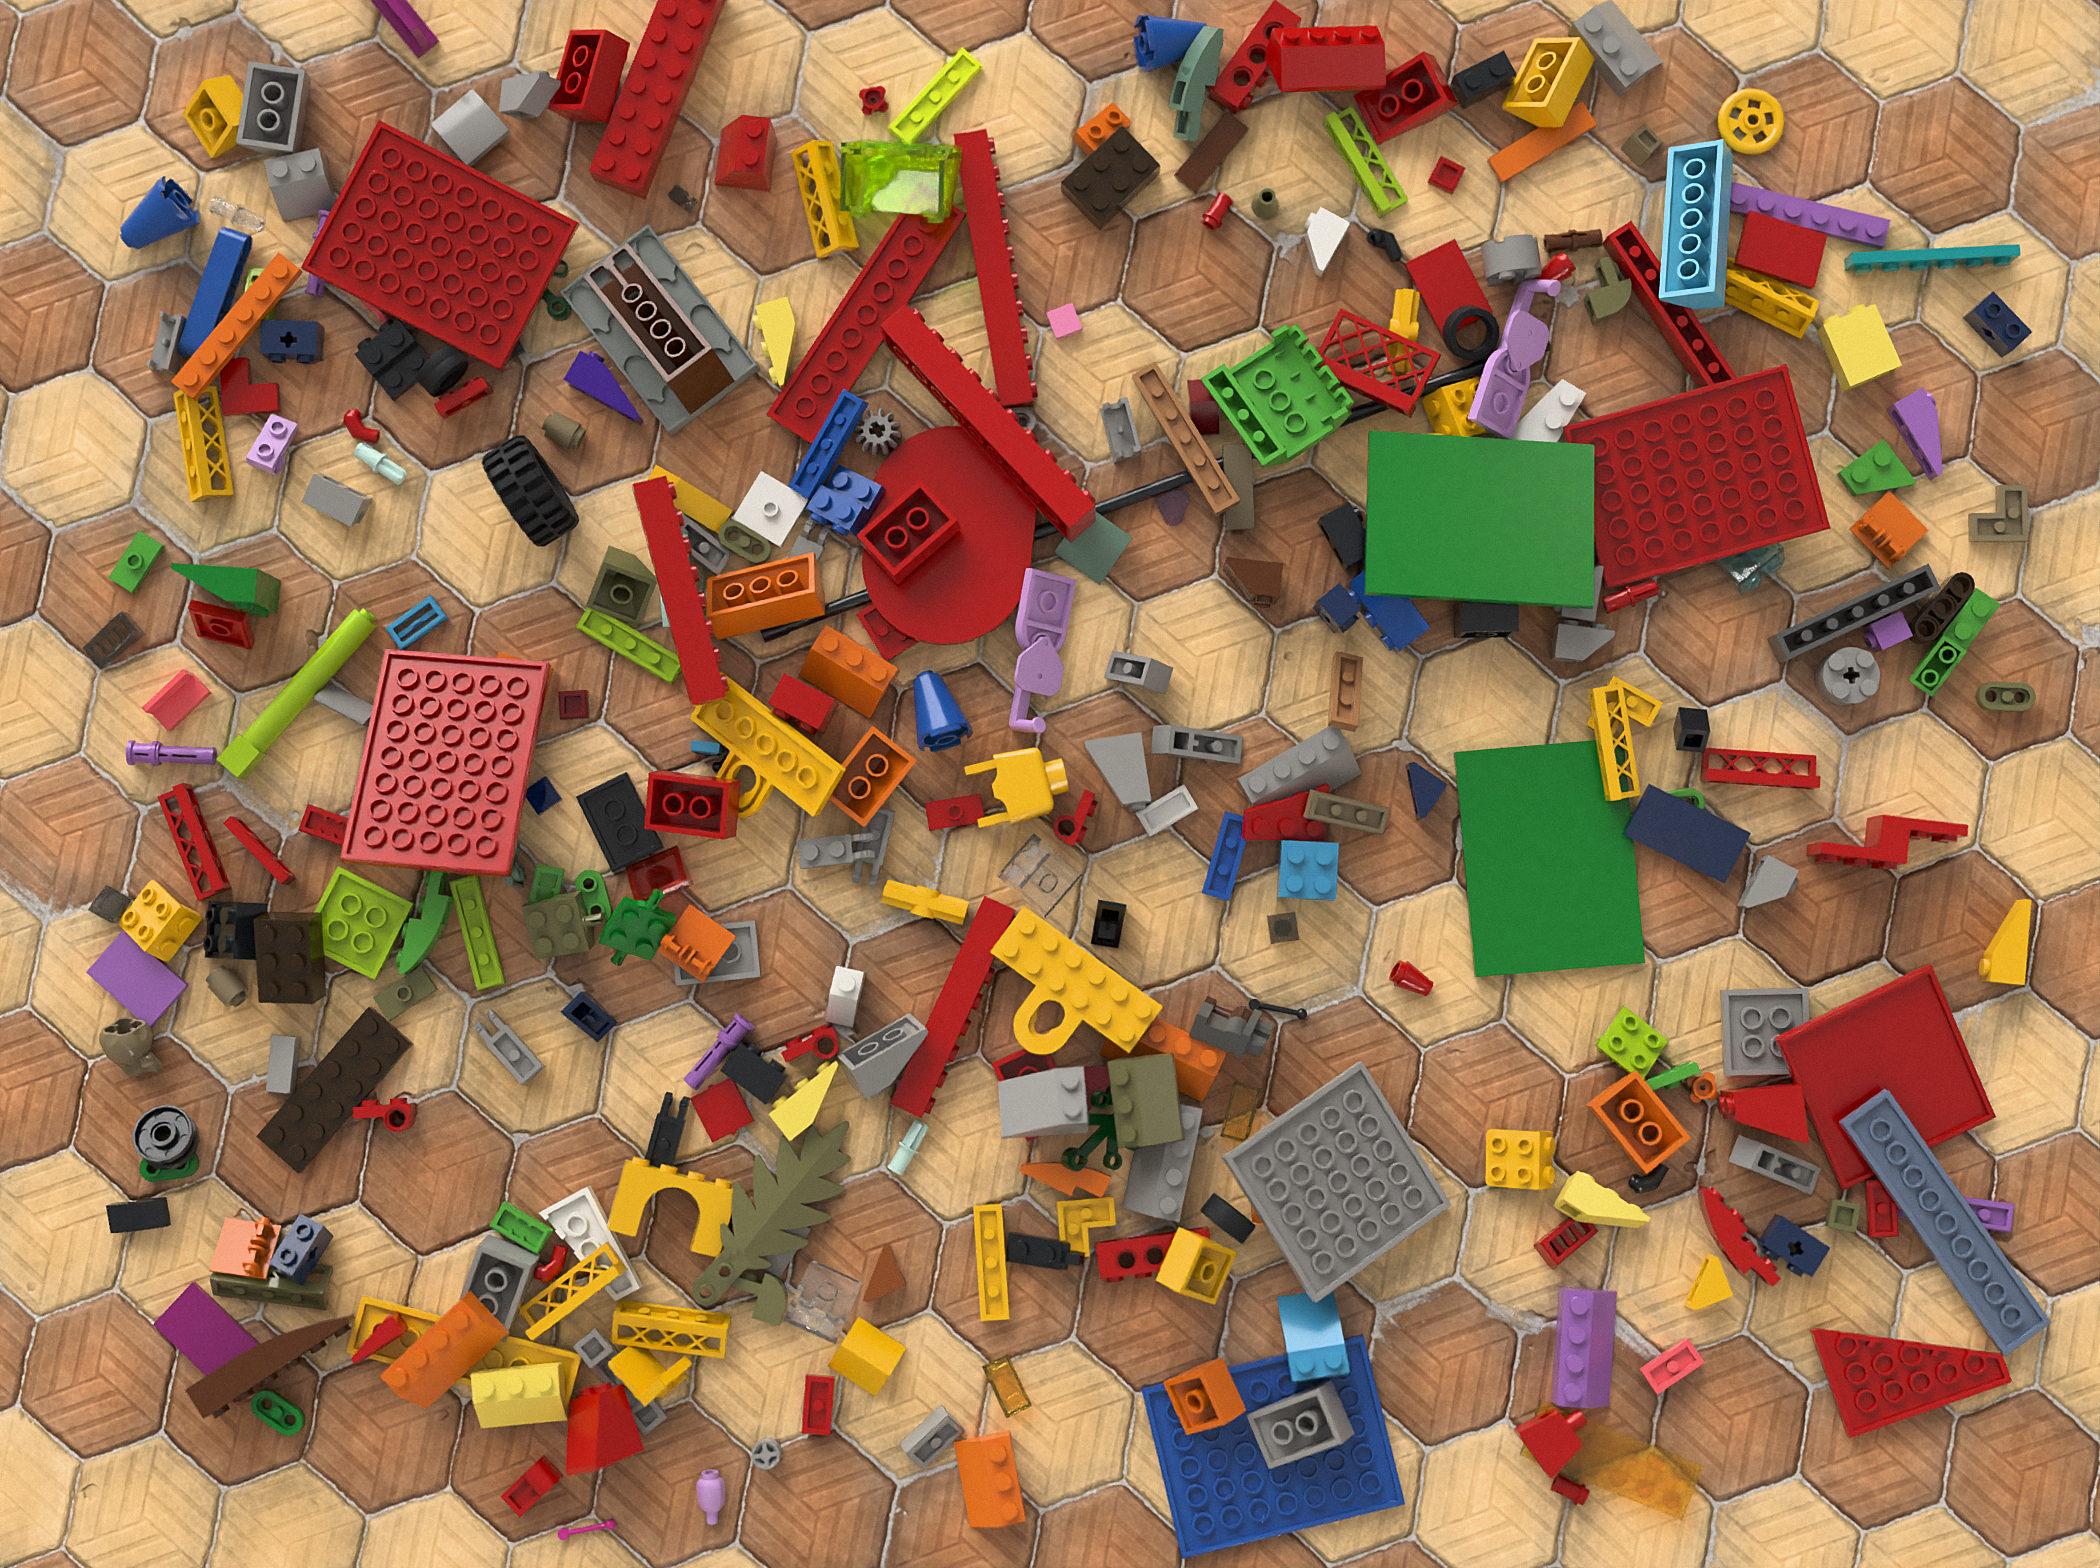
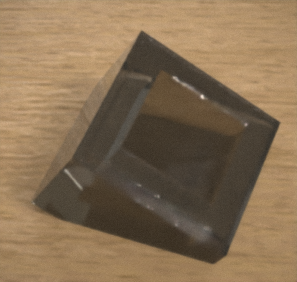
M106 885L88 910L111 923H119L132 898Z

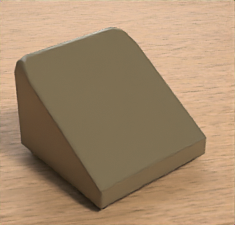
M1643 124L1621 146V150L1640 167L1664 143Z

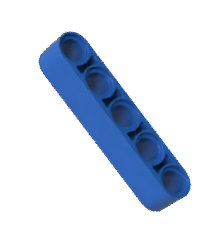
M222 227L219 230L178 344L179 355L191 358L229 312L252 247L251 235L227 227Z

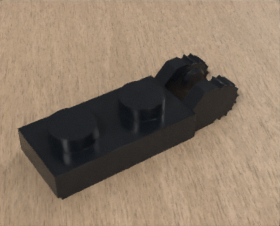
M666 1092L660 1113H657L645 1156V1159L650 1161V1166L660 1168L661 1164L674 1166L686 1123L684 1119L690 1103L689 1097H683L680 1101L678 1115L673 1117L667 1115L673 1102V1093Z

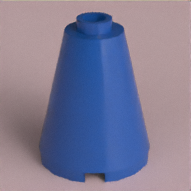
M1139 15L1134 28H1139V36L1134 37L1135 55L1139 67L1145 66L1142 71L1151 72L1182 61L1195 37L1207 25L1187 20Z
M163 176L157 180L121 225L120 238L129 248L141 249L195 226L201 220L198 209L193 212L189 206L193 200L186 191L173 179L166 181V176Z
M931 670L919 673L917 679L913 681L917 744L919 749L925 752L924 747H929L931 752H936L961 744L960 738L965 735L969 739L973 734L972 727L940 674L933 673Z

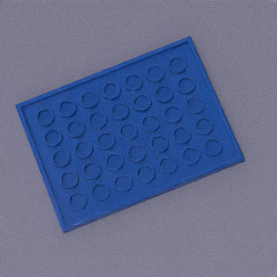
M1363 1334L1344 1338L1350 1371L1348 1375L1291 1384L1286 1353L1227 1367L1246 1411L1225 1425L1186 1435L1163 1383L1141 1388L1182 1559L1405 1505ZM1332 1380L1355 1434L1342 1444L1269 1469L1246 1415L1307 1388Z

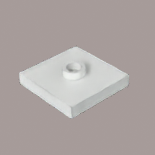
M761 471L732 519L742 523L765 537L771 543L782 548L810 500Z

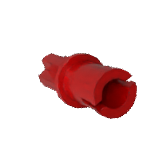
M1649 580L1630 588L1627 585L1625 590L1606 597L1604 596L1601 599L1606 613L1610 614V612L1629 605L1635 607V603L1658 595L1659 588L1655 580Z

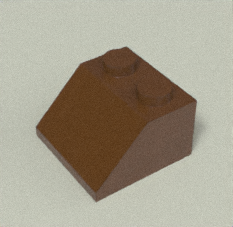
M1226 557L1223 571L1247 601L1254 602L1253 606L1270 608L1271 604H1276L1280 597L1283 563Z

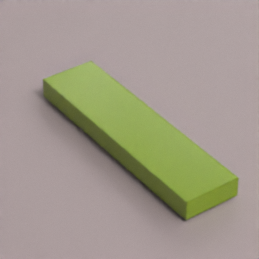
M587 608L576 626L577 629L671 685L674 684L681 672L676 654L610 615Z
M471 875L449 881L477 991L505 984L506 980L479 876Z

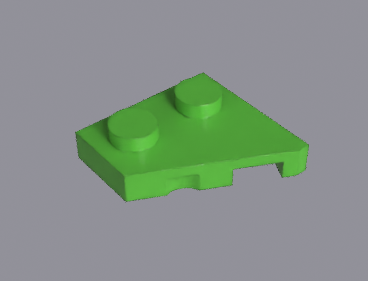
M1884 439L1837 473V476L1853 496L1887 491L1899 487H1910L1916 483V480Z

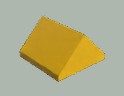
M858 1317L828 1366L876 1396L907 1347L863 1318Z

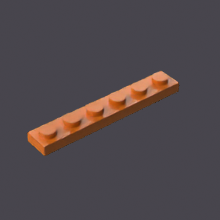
M278 252L171 382L196 401L259 326L261 319L264 320L303 273L302 270Z

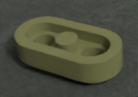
M735 520L727 521L720 527L719 539L732 552L753 564H762L770 558L772 552L771 545L762 535ZM733 531L739 533V537L735 541L729 539V534ZM755 546H761L763 548V551L760 555L753 554V548Z
M1988 682L1981 685L1976 692L1978 705L1987 711L2022 712L2030 709L2036 700L2034 689L2026 683ZM1987 692L1993 694L1994 699L1992 702L1987 700ZM2016 693L2020 694L2022 697L2020 703L2016 702L2014 699V695Z

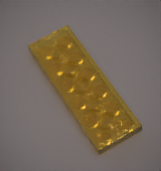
M1540 1400L1533 1418L1554 1408L1561 1413L1564 1419L1572 1412ZM1586 1419L1588 1424L1575 1433L1583 1446L1559 1471L1683 1520L1703 1466ZM1523 1443L1520 1455L1536 1461Z

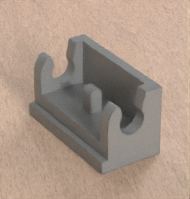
M161 311L159 315L161 323L152 358L148 360L147 366L150 370L176 375L179 372L182 355L178 353V344L187 319L182 315L174 314V316H171Z
M1128 397L1120 398L1118 402L1109 404V402L1103 404V408H1100V413L1114 463L1141 456L1142 450Z
M314 474L301 502L350 527H354L356 522L360 523L373 498L325 474Z

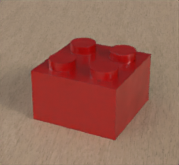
M785 673L768 702L773 708L772 713L789 723L792 718L798 721L797 726L812 735H815L817 731L824 734L839 705L835 699Z

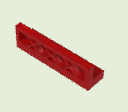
M1706 748L1705 752L1702 753L1700 782L1813 790L1820 788L1821 776H1816L1817 755ZM1709 754L1720 755L1727 765L1722 769H1708ZM1727 756H1736V757H1735L1734 759L1730 760ZM1741 757H1748L1755 767L1750 771H1740L1734 763ZM1755 758H1764V759H1763L1762 761L1758 762ZM1769 759H1776L1783 769L1778 773H1768L1762 765ZM1784 760H1792L1789 764L1784 762ZM1797 761H1809L1808 776L1796 775L1790 767Z
M180 783L173 786L172 791L158 796L159 803L197 900L202 901L231 889L230 882L192 785ZM174 797L177 798L181 808L180 815L171 811L167 800ZM173 816L178 818L177 823L175 822ZM183 820L186 821L192 836L190 841L182 838L179 830ZM193 847L197 849L202 862L201 866L191 863L189 856ZM203 873H206L212 888L206 892L202 891L199 883Z

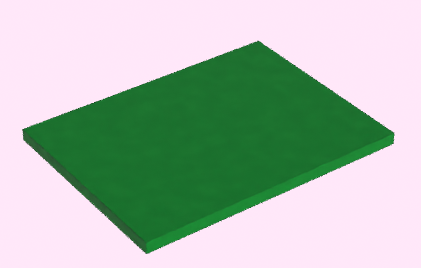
M1369 431L1364 595L1592 609L1594 606V445Z
M1596 740L1454 752L1474 977L1645 963L1633 839L1623 834L1631 819L1629 797L1614 801L1605 800ZM1617 745L1614 749L1616 764L1621 767L1625 762V750ZM1621 773L1619 776L1621 792H1627V776Z

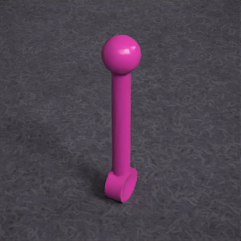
M608 1519L605 1523L570 1530L563 1527L558 1531L557 1536L559 1539L565 1540L570 1535L605 1528L613 1530L616 1528V1521Z

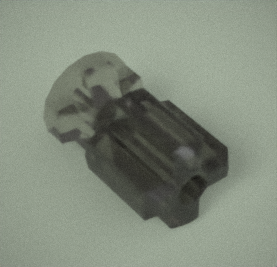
M678 184L674 185L672 190L668 192L669 198L679 206L685 204L684 209L687 213H690L698 203V199L694 197L688 199V192Z

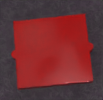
M731 1078L715 1086L709 1085L707 1090L690 1098L712 1143L730 1133L732 1135L736 1134V1130L754 1121L735 1081Z

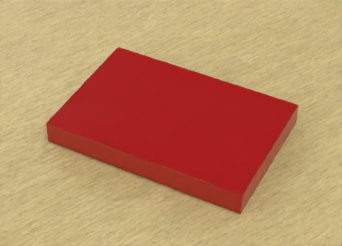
M1750 210L1746 213L1734 266L1807 289H1813L1816 284L1827 234Z
M1455 239L1405 263L1404 266L1417 291L1420 292V297L1442 339L1446 319L1454 310L1462 306L1473 305L1487 310L1491 314L1493 313ZM1477 317L1463 319L1458 325L1456 332L1481 319Z

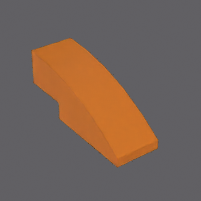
M1062 1162L1022 1164L1019 1170L1069 1196L1072 1195L1075 1186L1102 1198L1111 1180V1175L1085 1166L1080 1171H1073L1065 1168Z

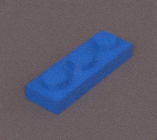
M1229 812L1224 813L1202 894L1229 901L1246 844V840L1241 838L1243 816Z

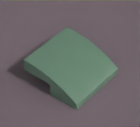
M1096 512V522L1072 543L1064 537L1054 553L1100 585L1130 543L1132 537Z

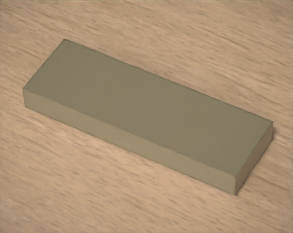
M1246 444L1222 445L1223 473L1240 499V504L1225 512L1226 530L1255 528L1252 452Z
M1310 789L1303 817L1383 835L1390 808Z

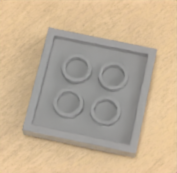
M1808 988L1720 990L1724 1075L1790 1074L1775 1041V1037L1809 1021Z

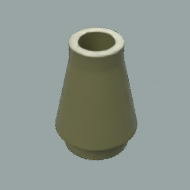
M1265 188L1252 199L1251 208L1257 217L1268 219L1277 213L1279 202L1272 189Z

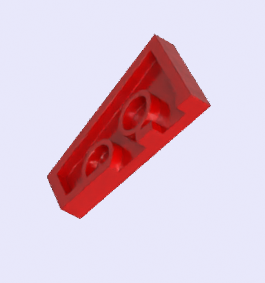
M1323 784L1313 790L1329 793L1330 786ZM1301 791L1279 801L1273 800L1245 809L1241 838L1244 840L1325 841L1326 822L1303 817L1310 791Z

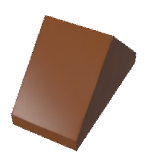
M885 1244L883 1246L864 1295L863 1301L867 1303L906 1285L905 1278L889 1245Z

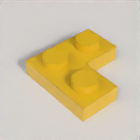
M1611 676L1606 686L1623 684L1628 718L1646 728H1650L1663 703L1621 679ZM1616 690L1605 692L1607 708L1611 711L1618 703ZM1618 709L1615 714L1621 717L1620 710ZM1591 714L1585 726L1594 730ZM1614 717L1610 720L1612 736L1620 724Z
M1114 1197L1057 1201L1060 1240H1066V1243H1070V1250L1085 1252V1257H1090L1088 1228L1116 1226Z

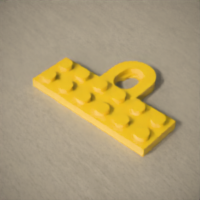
M726 675L729 691L725 692V699L696 706L690 719L730 750L716 777L735 779L739 770L744 765L750 766L755 772V787L745 793L742 798H739L738 818L757 814L765 805L774 787L778 788L813 817L819 816L846 769L778 715L772 713L769 708Z
M1026 907L1021 909L990 951L992 955L1035 985L1033 991L1016 1013L1014 1033L1020 1045L1036 1055H1049L1060 1050L1082 1021L1089 1024L1129 1054L1163 1008V1006ZM1047 1001L1060 1003L1065 1011V1018L1062 1024L1057 1028L1051 1029L1045 1035L1038 1034L1034 1029V1024L1037 1020L1039 1007Z

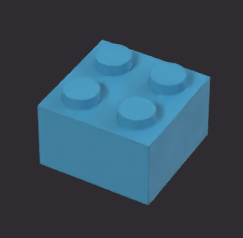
M1281 840L1279 842L1277 898L1335 901L1339 843Z

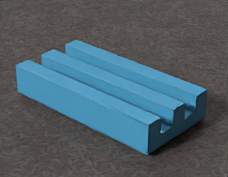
M430 595L385 629L401 650H406L449 618L442 611L434 597ZM429 605L433 607L398 634L395 632L396 629ZM438 614L437 618L402 642L401 639Z

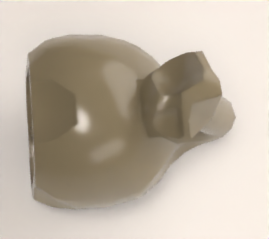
M124 1017L115 1020L112 1024L101 1030L99 1042L105 1055L127 1075L137 1077L147 1071L157 1072L160 1070L161 1061L150 1052L154 1035L147 1022Z

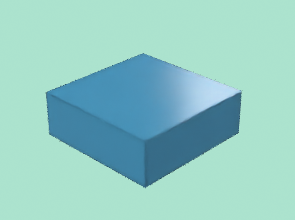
M692 740L691 751L695 754L720 756L722 755L723 745Z

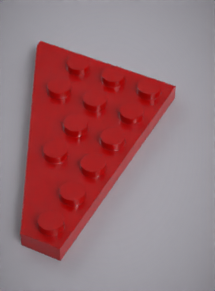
M1821 1328L1809 1329L1846 1435L1849 1438L2012 1382L2004 1357L2000 1353Z

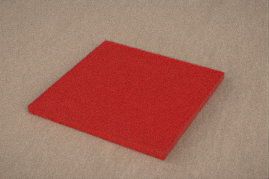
M1929 964L1775 1037L1794 1084L1802 1085L1805 1110L1838 1186L1843 1191L1875 1176V1174L1839 1124V1121L1883 1089L1889 1090L1929 1149L1996 1117L1934 969Z

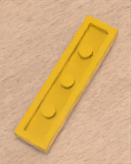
M1002 1203L973 1205L981 1321L1009 1319Z

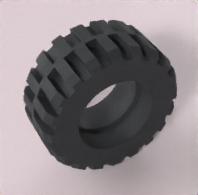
M515 435L485 454L482 465L489 481L512 518L536 546H547L577 526L579 517L570 498L545 459L526 436Z

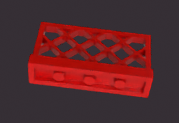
M1341 308L1318 350V353L1324 360L1319 368L1328 365L1340 381V386L1409 418L1415 412V405L1441 357V354ZM1345 318L1354 322L1357 331L1341 337L1338 328L1342 320ZM1358 325H1361L1365 328L1360 330ZM1372 331L1378 333L1382 343L1366 348L1362 335ZM1359 336L1363 349L1347 355L1343 342ZM1383 336L1389 338L1390 340L1384 341ZM1340 343L1344 356L1334 360L1324 356L1328 347ZM1395 343L1404 345L1407 354L1390 359L1386 346ZM1408 347L1416 351L1410 353ZM1384 348L1388 361L1372 366L1368 353ZM1365 354L1368 368L1360 371L1353 370L1349 360ZM1424 354L1432 358L1426 368L1415 370L1412 357ZM1409 359L1413 372L1396 377L1393 364ZM1346 361L1347 366L1340 363ZM1390 366L1394 379L1383 383L1377 381L1374 371ZM1371 373L1372 378L1364 374ZM1423 374L1419 382L1418 376ZM1415 377L1417 387L1413 395L1410 396L1401 392L1399 382ZM1396 384L1397 389L1390 386Z

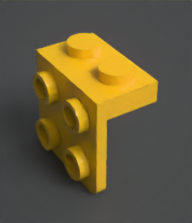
M1480 377L1441 387L1421 399L1435 433H1443V435L1474 437L1489 432L1468 420L1481 379Z
M151 880L119 920V926L145 952L168 963L203 917L198 912L178 903L158 882Z
M1488 1130L1486 1134V1184L1493 1187L1535 1190L1552 1188V1183L1555 1180L1552 1155L1556 1149L1553 1131Z
M627 1346L612 1358L608 1365L615 1376L646 1407L656 1397L662 1400L688 1377L685 1371L692 1363L684 1356L666 1370L647 1348Z

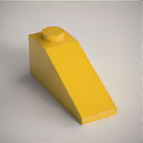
M655 465L647 480L666 476L668 483L673 482L677 499H673L674 507L678 510L680 509L691 520L719 535L720 527L728 521L733 510L681 478Z
M2031 900L2015 901L1984 952V956L1979 963V974L1982 975V982L2025 985Z

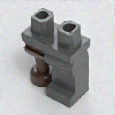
M1207 996L1196 1015L1189 1037L1227 1052H1235L1234 1056L1242 1059L1245 1052L1259 1058L1274 1025L1260 1020L1262 1015L1260 1010L1254 1009L1252 1013L1246 1009V1006H1239L1232 1011L1216 1006L1217 1000Z

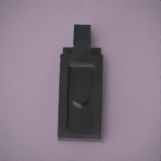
M1010 1232L1006 1261L1054 1270H1068V1264L1076 1266L1084 1264L1085 1252L1070 1250L1071 1244L1066 1243V1240Z

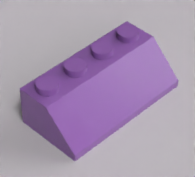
M1559 1286L1551 1401L1555 1405L1577 1408L1609 1406L1617 1291Z

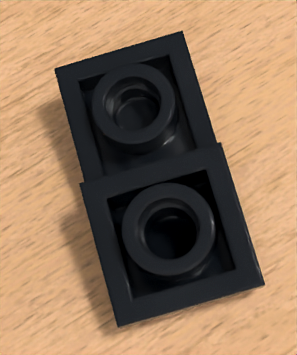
M167 1197L143 1198L133 1202H115L106 1205L110 1233L141 1231L171 1225Z

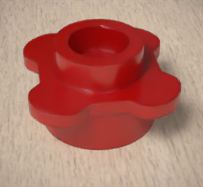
M883 86L860 90L859 98L863 102L862 112L864 115L870 116L873 112L878 111L885 113L888 110L889 104L885 101L884 95L886 90ZM873 98L876 99V102H875V103H872V102H871V100H872Z

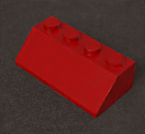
M1377 26L1287 27L1272 29L1265 57L1281 93L1385 89V43Z

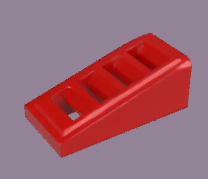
M1568 1217L1533 1246L1549 1267L1558 1266L1599 1232L1594 1224L1578 1222L1586 1232L1582 1235L1574 1225L1575 1220ZM1566 1228H1568L1570 1232L1573 1234V1236L1576 1238L1575 1242H1573V1240L1565 1231ZM1559 1235L1567 1248L1564 1249L1555 1237ZM1548 1243L1551 1244V1246L1554 1248L1558 1255L1555 1254V1252L1548 1245Z
M398 1311L388 1315L351 1358L353 1364L362 1362L408 1332L409 1328Z

